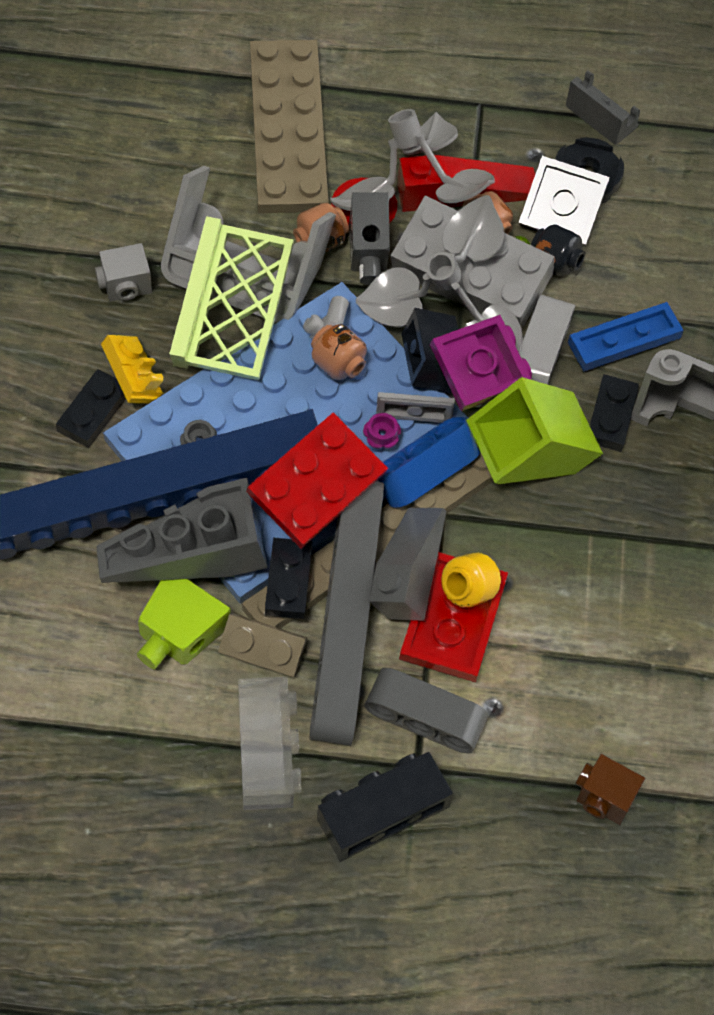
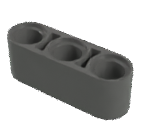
M382 668L364 704L366 710L372 715L461 753H472L488 718V712L480 705L392 668Z

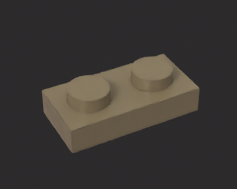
M231 613L225 626L218 653L295 677L308 637Z

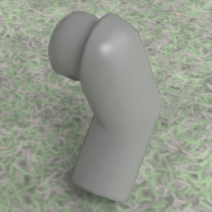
M342 296L333 297L327 315L322 319L318 315H311V318H307L303 324L304 331L309 333L310 338L313 339L318 331L326 325L343 324L349 305L348 300Z

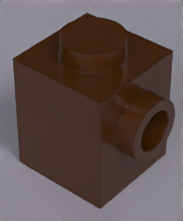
M600 754L595 765L586 763L575 784L582 789L576 801L582 804L584 810L590 815L600 819L606 817L621 825L645 777Z

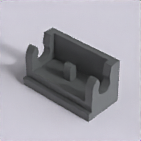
M587 70L583 82L578 77L570 82L565 106L610 142L617 145L638 128L640 110L632 106L630 114L593 86L594 74Z

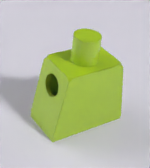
M188 579L161 580L138 620L140 635L147 642L138 651L137 657L151 669H156L167 655L180 664H188L224 632L229 614H231L230 607Z

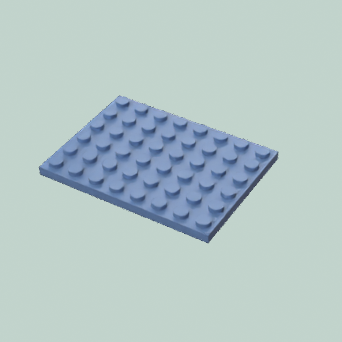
M341 282L299 308L289 320L282 319L273 325L259 381L203 369L103 432L105 442L120 460L125 461L180 446L181 434L184 433L186 425L194 420L209 422L217 431V435L313 409L318 425L334 412L383 462L441 422L396 419L401 428L398 443L389 449L385 447L380 449L373 448L367 443V437L364 436L363 429L369 419L376 414L378 392L449 398V396L442 391L411 386L404 348L382 324L374 321L361 310L356 303L357 297ZM335 296H342L348 300L349 305L343 325L347 326L362 339L367 347V353L364 358L366 365L362 372L354 378L348 376L341 380L331 378L314 363L311 354L313 349L311 342L313 339L303 329L305 320L311 318V315H318L320 319L327 315L331 299ZM260 339L254 341L257 348L259 346ZM250 345L231 355L237 365L253 369L256 355ZM227 358L221 361V362L229 363V361L227 360ZM454 403L452 418L464 417L467 420L468 417ZM379 431V434H380V435H385L386 432H384V431ZM383 493L382 506H384L385 504L388 503L387 500H386V498H385V496H384V493ZM254 500L263 539L267 568L230 577H218L240 604L268 585L273 537L291 539ZM337 517L311 540L313 541L312 554L334 540Z

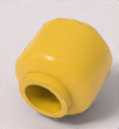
M478 552L457 556L450 560L443 569L441 582L446 597L453 604L460 607H473L486 603L495 597L500 588L501 577L500 570L495 561L488 555Z

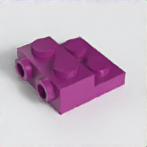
M501 315L436 337L430 343V347L461 412L491 401L521 377L532 380L530 365L525 358H521L515 346L514 332L509 325H505Z

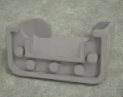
M672 349L657 352L645 373L630 420L647 426L649 421L657 415L665 414L664 417L671 419L677 405L714 420V366Z

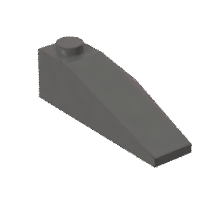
M247 478L207 487L196 493L197 499L182 507L177 508L176 505H173L163 510L165 514L163 517L147 525L137 524L97 545L101 582L230 577L267 568L263 539L254 502L246 492L249 486Z

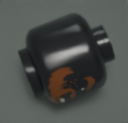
M552 224L546 229H539L531 242V246L554 256L553 274L559 277L568 275L572 270L577 271L585 259L586 252L582 250L583 241L581 236L557 224Z

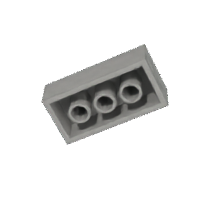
M424 196L391 254L392 268L401 267L412 271L418 277L422 286L424 282L423 275L427 273L425 266L428 258L436 252H447L442 241L443 231L449 220L458 211ZM506 233L501 249L489 260L475 262L466 257L463 262H456L461 270V279L458 284L478 312L482 315L490 305H503L516 315L521 329L525 326L554 272V256ZM433 282L430 283L429 290L466 307L453 288L441 290Z

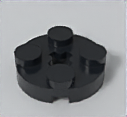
M588 137L575 139V143L566 148V144L561 147L555 160L585 169L586 166L593 167V172L610 177L602 203L609 201L611 195L618 190L624 174V162L621 156L618 159L613 153L614 148L605 141Z

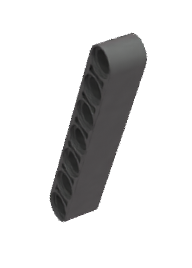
M376 481L337 516L310 724V740L351 746L353 741L370 608L369 596L373 582L383 500V482Z

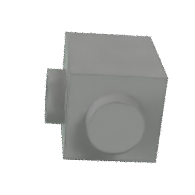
M142 243L99 252L101 266L95 267V274L99 289L106 288L109 302L130 300L136 296L152 293L150 269Z

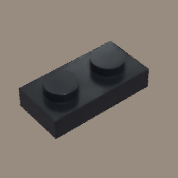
M97 369L57 421V432L89 448L126 399L118 380Z
M603 374L590 422V428L600 447L622 452L639 383Z
M273 537L265 616L305 619L313 541H310L301 549L292 539Z

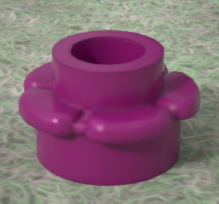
M378 413L373 415L364 425L363 434L367 437V443L373 448L380 449L385 447L389 449L398 443L401 428L392 415ZM379 431H384L386 434L380 435Z

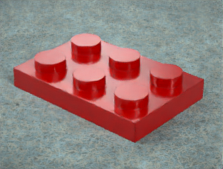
M333 412L250 484L246 492L302 549L386 473L388 467Z
M438 552L424 621L410 620L399 660L476 682L508 572L500 570V588L493 599L473 607H460L453 604L446 597L441 582L444 567L455 557Z

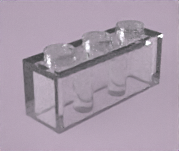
M287 677L238 679L243 810L293 808L294 794L301 793L300 768H292V754H299L298 729H290V716L297 715L296 691H288Z

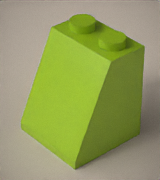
M523 377L519 378L466 420L496 484L574 475L603 454L574 392Z

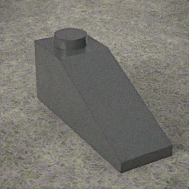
M408 508L378 560L369 602L388 619L424 621L447 512L444 508Z

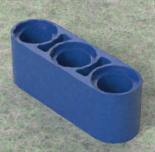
M453 417L440 423L383 461L388 469L377 481L384 483L383 493L390 507L398 508L410 504L479 456L480 450L466 418Z

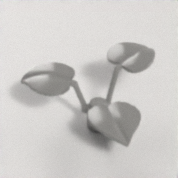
M406 109L394 113L388 119L394 137L388 141L390 146V173L388 178H367L353 185L338 197L330 198L333 205L350 211L352 192H388L390 199L395 194V189L391 185L396 182L398 148L405 155L425 152L441 181L444 183V185L436 190L438 200L444 203H458L470 199L495 183V179L492 174L480 169L463 170L453 178L447 176L432 151L444 148L458 137L457 128L445 121L437 112L420 127L415 110Z
M484 195L468 203L449 220L442 236L443 246L447 252H436L428 258L425 266L427 273L423 275L424 282L421 289L420 281L412 271L397 267L381 273L356 298L357 305L371 319L388 327L399 328L406 326L414 308L423 309L420 297L427 294L431 282L441 290L453 288L476 319L466 324L465 327L501 315L505 325H509L514 332L515 346L519 354L522 349V329L516 315L510 309L500 304L490 305L481 315L458 284L461 279V270L456 262H463L466 257L475 262L489 260L499 252L503 245L504 227L489 195Z

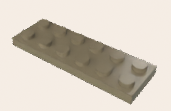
M317 40L250 41L258 213L304 212L322 203H329Z

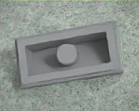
M378 392L376 414L387 413L395 419L442 423L452 418L455 398Z

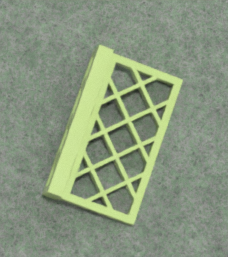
M206 216L169 353L173 366L188 369V366H194L259 381L294 245L293 239L221 224V219ZM227 238L241 239L249 249L231 259L225 250ZM269 246L283 248L281 259L268 267L258 253ZM254 256L262 271L244 280L236 265ZM222 257L226 260V263L221 265ZM231 269L240 283L222 293L216 284L217 276ZM276 270H278L277 276H276V279H275L274 276L272 275V273L275 272ZM267 276L274 287L273 292L258 301L249 286ZM245 290L254 304L235 314L227 299ZM213 291L217 294V297L212 299ZM223 303L231 318L213 328L207 319L208 310ZM269 304L268 311L266 313L263 307ZM259 311L265 320L264 327L249 335L241 320ZM236 324L245 339L227 349L218 334ZM204 325H206L209 331L202 334ZM212 337L222 350L220 354L211 359L197 357L199 345ZM260 339V343L257 348L254 341ZM250 345L256 355L253 369L237 365L231 355ZM226 358L229 361V363L221 362Z

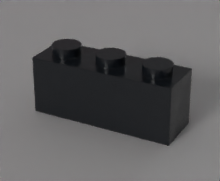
M429 751L418 757L415 753L409 754L396 762L394 769L383 774L379 771L370 773L358 782L359 786L345 793L342 789L336 790L321 800L322 804L318 805L317 821L339 862L450 807L453 792Z

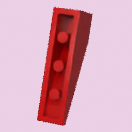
M426 155L399 159L397 187L402 212L416 211L424 196L449 207H462L464 201L444 203L438 200L436 190L444 185ZM434 155L444 173L451 178L460 171L467 169H480L492 174L495 183L488 186L480 194L492 191L504 203L526 201L535 177L534 167Z

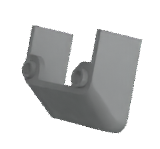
M206 166L183 175L161 261V270L164 277L169 282L186 289L206 216L221 219V224H224L223 217L218 209L201 202L210 168ZM328 212L313 222L308 241H299L293 245L274 322H279L282 319L289 320L299 309L321 267L336 214ZM229 241L226 242L225 250L231 259L248 250V248ZM259 253L267 267L279 261ZM254 256L236 265L244 280L262 271ZM222 257L221 265L226 263L224 257ZM231 269L217 276L216 284L222 293L240 283ZM276 270L275 272L272 273V275L274 276L275 279H276L278 270ZM267 276L249 286L258 301L272 294L274 288ZM245 290L227 299L231 306L242 310L254 304ZM213 291L212 299L217 297L215 291ZM269 304L263 307L266 313L268 311ZM259 311L253 313L257 316L262 317Z

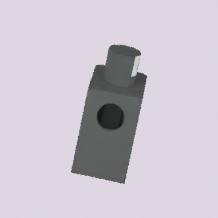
M352 192L349 217L350 267L352 271H359L360 282L365 285H370L381 274V271L387 270L390 247L388 192Z

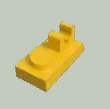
M107 335L101 346L127 402L149 404L159 398L163 393L160 388V384L163 382V375L153 373L151 368L155 365L156 361L154 358H147L138 337Z

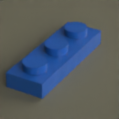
M668 302L570 334L568 344L584 372L680 339L684 330Z

